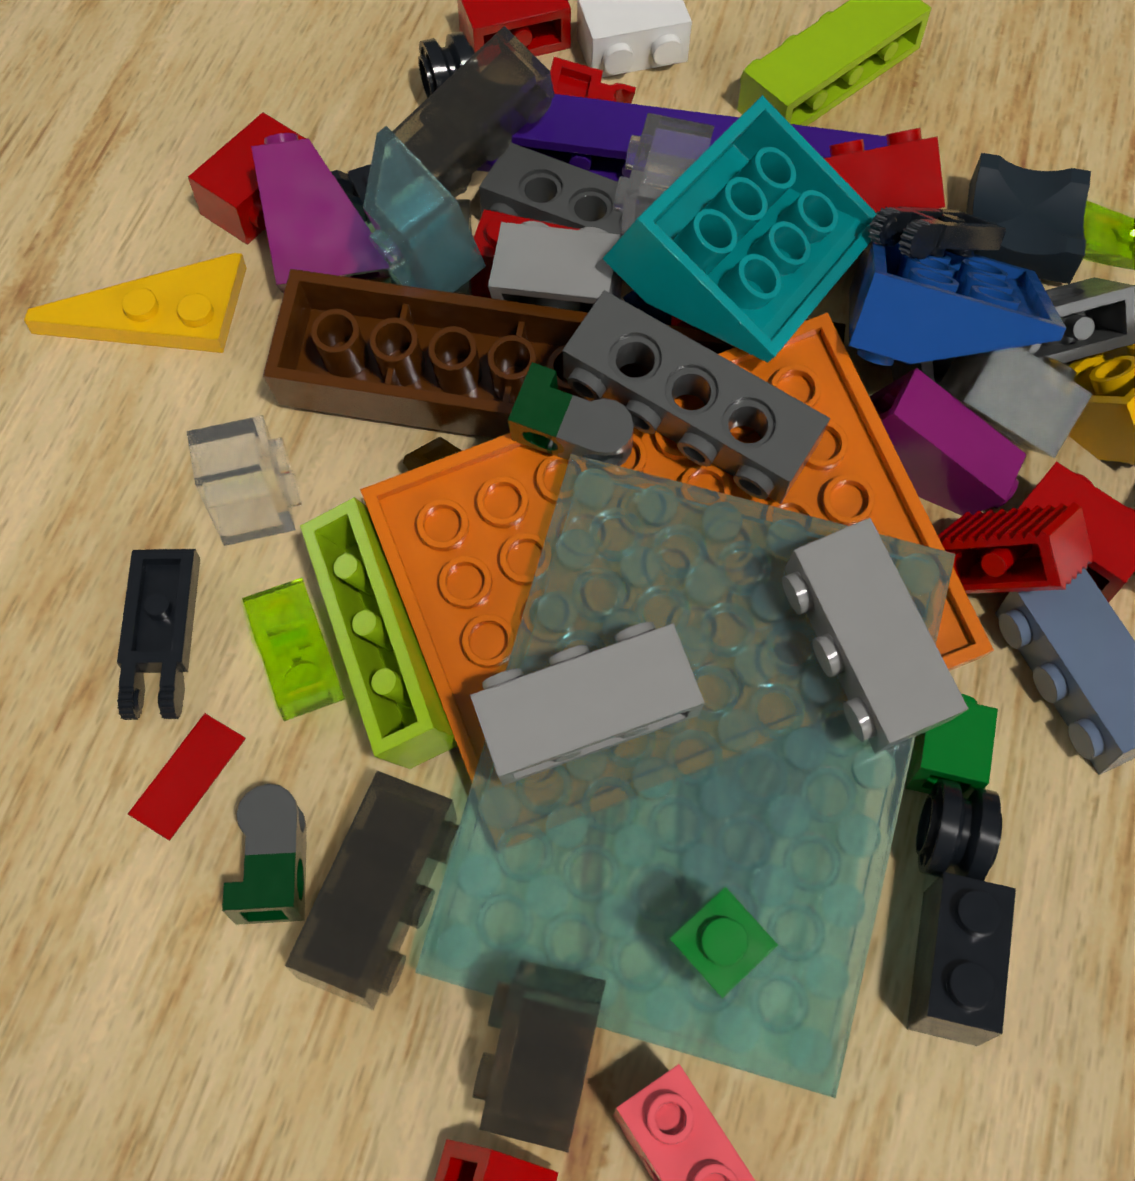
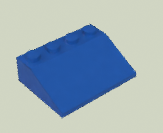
M871 241L862 251L849 289V346L858 348L857 354L861 358L879 365L891 366L894 360L915 364L1060 341L1066 330L1065 324L1035 271L976 254L973 257H964L945 251L943 257L928 255L925 259H913L900 253V244L898 243L895 247H884Z

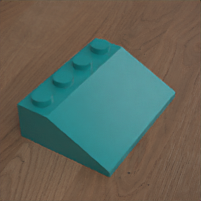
M762 95L634 221L602 259L647 304L768 363L779 353L871 242V238L868 237L870 234L868 230L870 229L873 217L877 213Z

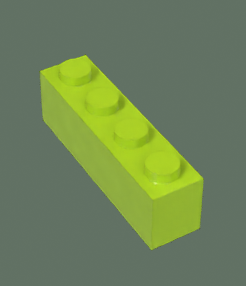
M849 0L834 11L826 12L816 23L798 35H791L781 46L763 58L753 60L743 70L740 78L741 86L737 111L743 115L763 95L790 124L808 126L917 51L921 46L932 8L922 0Z
M354 497L300 525L374 757L411 769L457 747L458 745L367 506Z

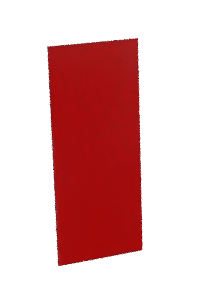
M204 713L128 812V815L170 841L246 738Z

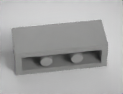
M871 518L793 550L785 567L787 575L782 577L785 594L798 615L806 612L817 635L812 640L817 660L828 677L837 675L849 700L843 703L845 716L853 733L861 742L869 740L876 754L945 724L969 709Z
M653 622L640 623L617 633L614 636L616 644L593 652L589 651L587 645L575 646L550 657L548 661L551 667L525 676L522 669H511L482 682L484 690L470 696L502 785L510 784L699 716L704 700L674 623L658 629L655 628Z

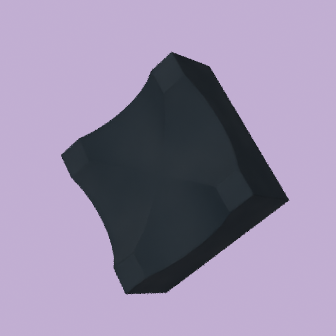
M981 153L969 184L966 213L1005 227L1006 233L999 250H976L974 254L1035 271L1039 279L1070 284L1085 256L1084 215L1090 187L1091 171L1076 168L1059 171H1037L1016 166L999 155Z

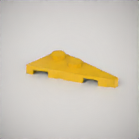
M231 253L29 308L24 321L31 334L223 353L247 267L242 253Z

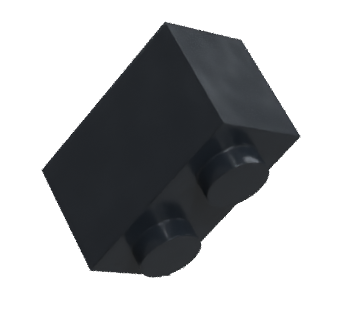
M944 872L923 892L907 1030L974 1046H979L1002 1035L1016 888Z

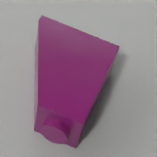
M280 133L264 138L265 145L251 146L276 285L282 293L285 291L290 269L364 280L391 277L388 256L309 138L298 140L297 134Z
M917 367L869 396L918 497L962 516L967 511L974 515L977 511L982 512L991 507H1001L1014 495L1019 484L1016 477L1027 454Z

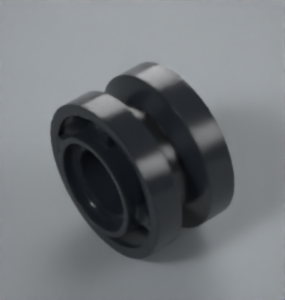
M459 31L448 34L445 47H441L435 38L420 41V56H418L420 76L429 103L433 105L436 114L443 116L453 113L455 101H459L466 110L479 107L482 89L480 70L474 50L468 43L464 33Z
M938 779L931 794L927 796L919 818L916 835L919 871L923 874L940 877L949 866H953L956 875L984 881L995 862L1001 840L1002 814L999 794L996 791L977 787L966 799L963 798L962 789L958 782Z

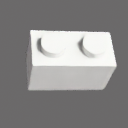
M577 0V40L586 65L603 70L602 77L688 62L692 20L683 0Z

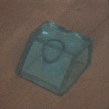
M387 126L377 132L363 209L375 228V231L368 237L376 250L390 265L387 270L398 285L453 293L486 267L459 204L451 193Z

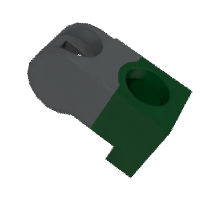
M533 362L531 363L508 418L512 440L594 469L610 470L618 468L625 463L632 452L634 429L632 416L627 408L616 400L603 398L588 401L558 390L556 370Z
M273 784L257 786L246 793L238 806L236 814L238 826L246 836L243 882L224 883L222 911L236 925L305 921L307 845L305 816L287 789Z

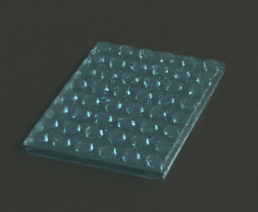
M571 454L506 671L519 668L522 669L525 676L551 667L548 661L549 658L568 648L587 645L589 651L593 652L616 644L614 636L631 626L644 622H653L655 628L658 629L674 623L703 697L704 705L699 716L504 786L497 775L485 740L415 973L836 1098L915 737L875 754L869 740L861 742L855 736L844 713L843 703L849 700L837 675L828 677L821 668L812 644V640L817 637L806 612L798 615L794 611L783 588L782 577L787 575L785 567L794 549L849 526ZM879 534L936 644L956 554ZM726 886L778 946L722 999L714 996L665 939L716 891Z

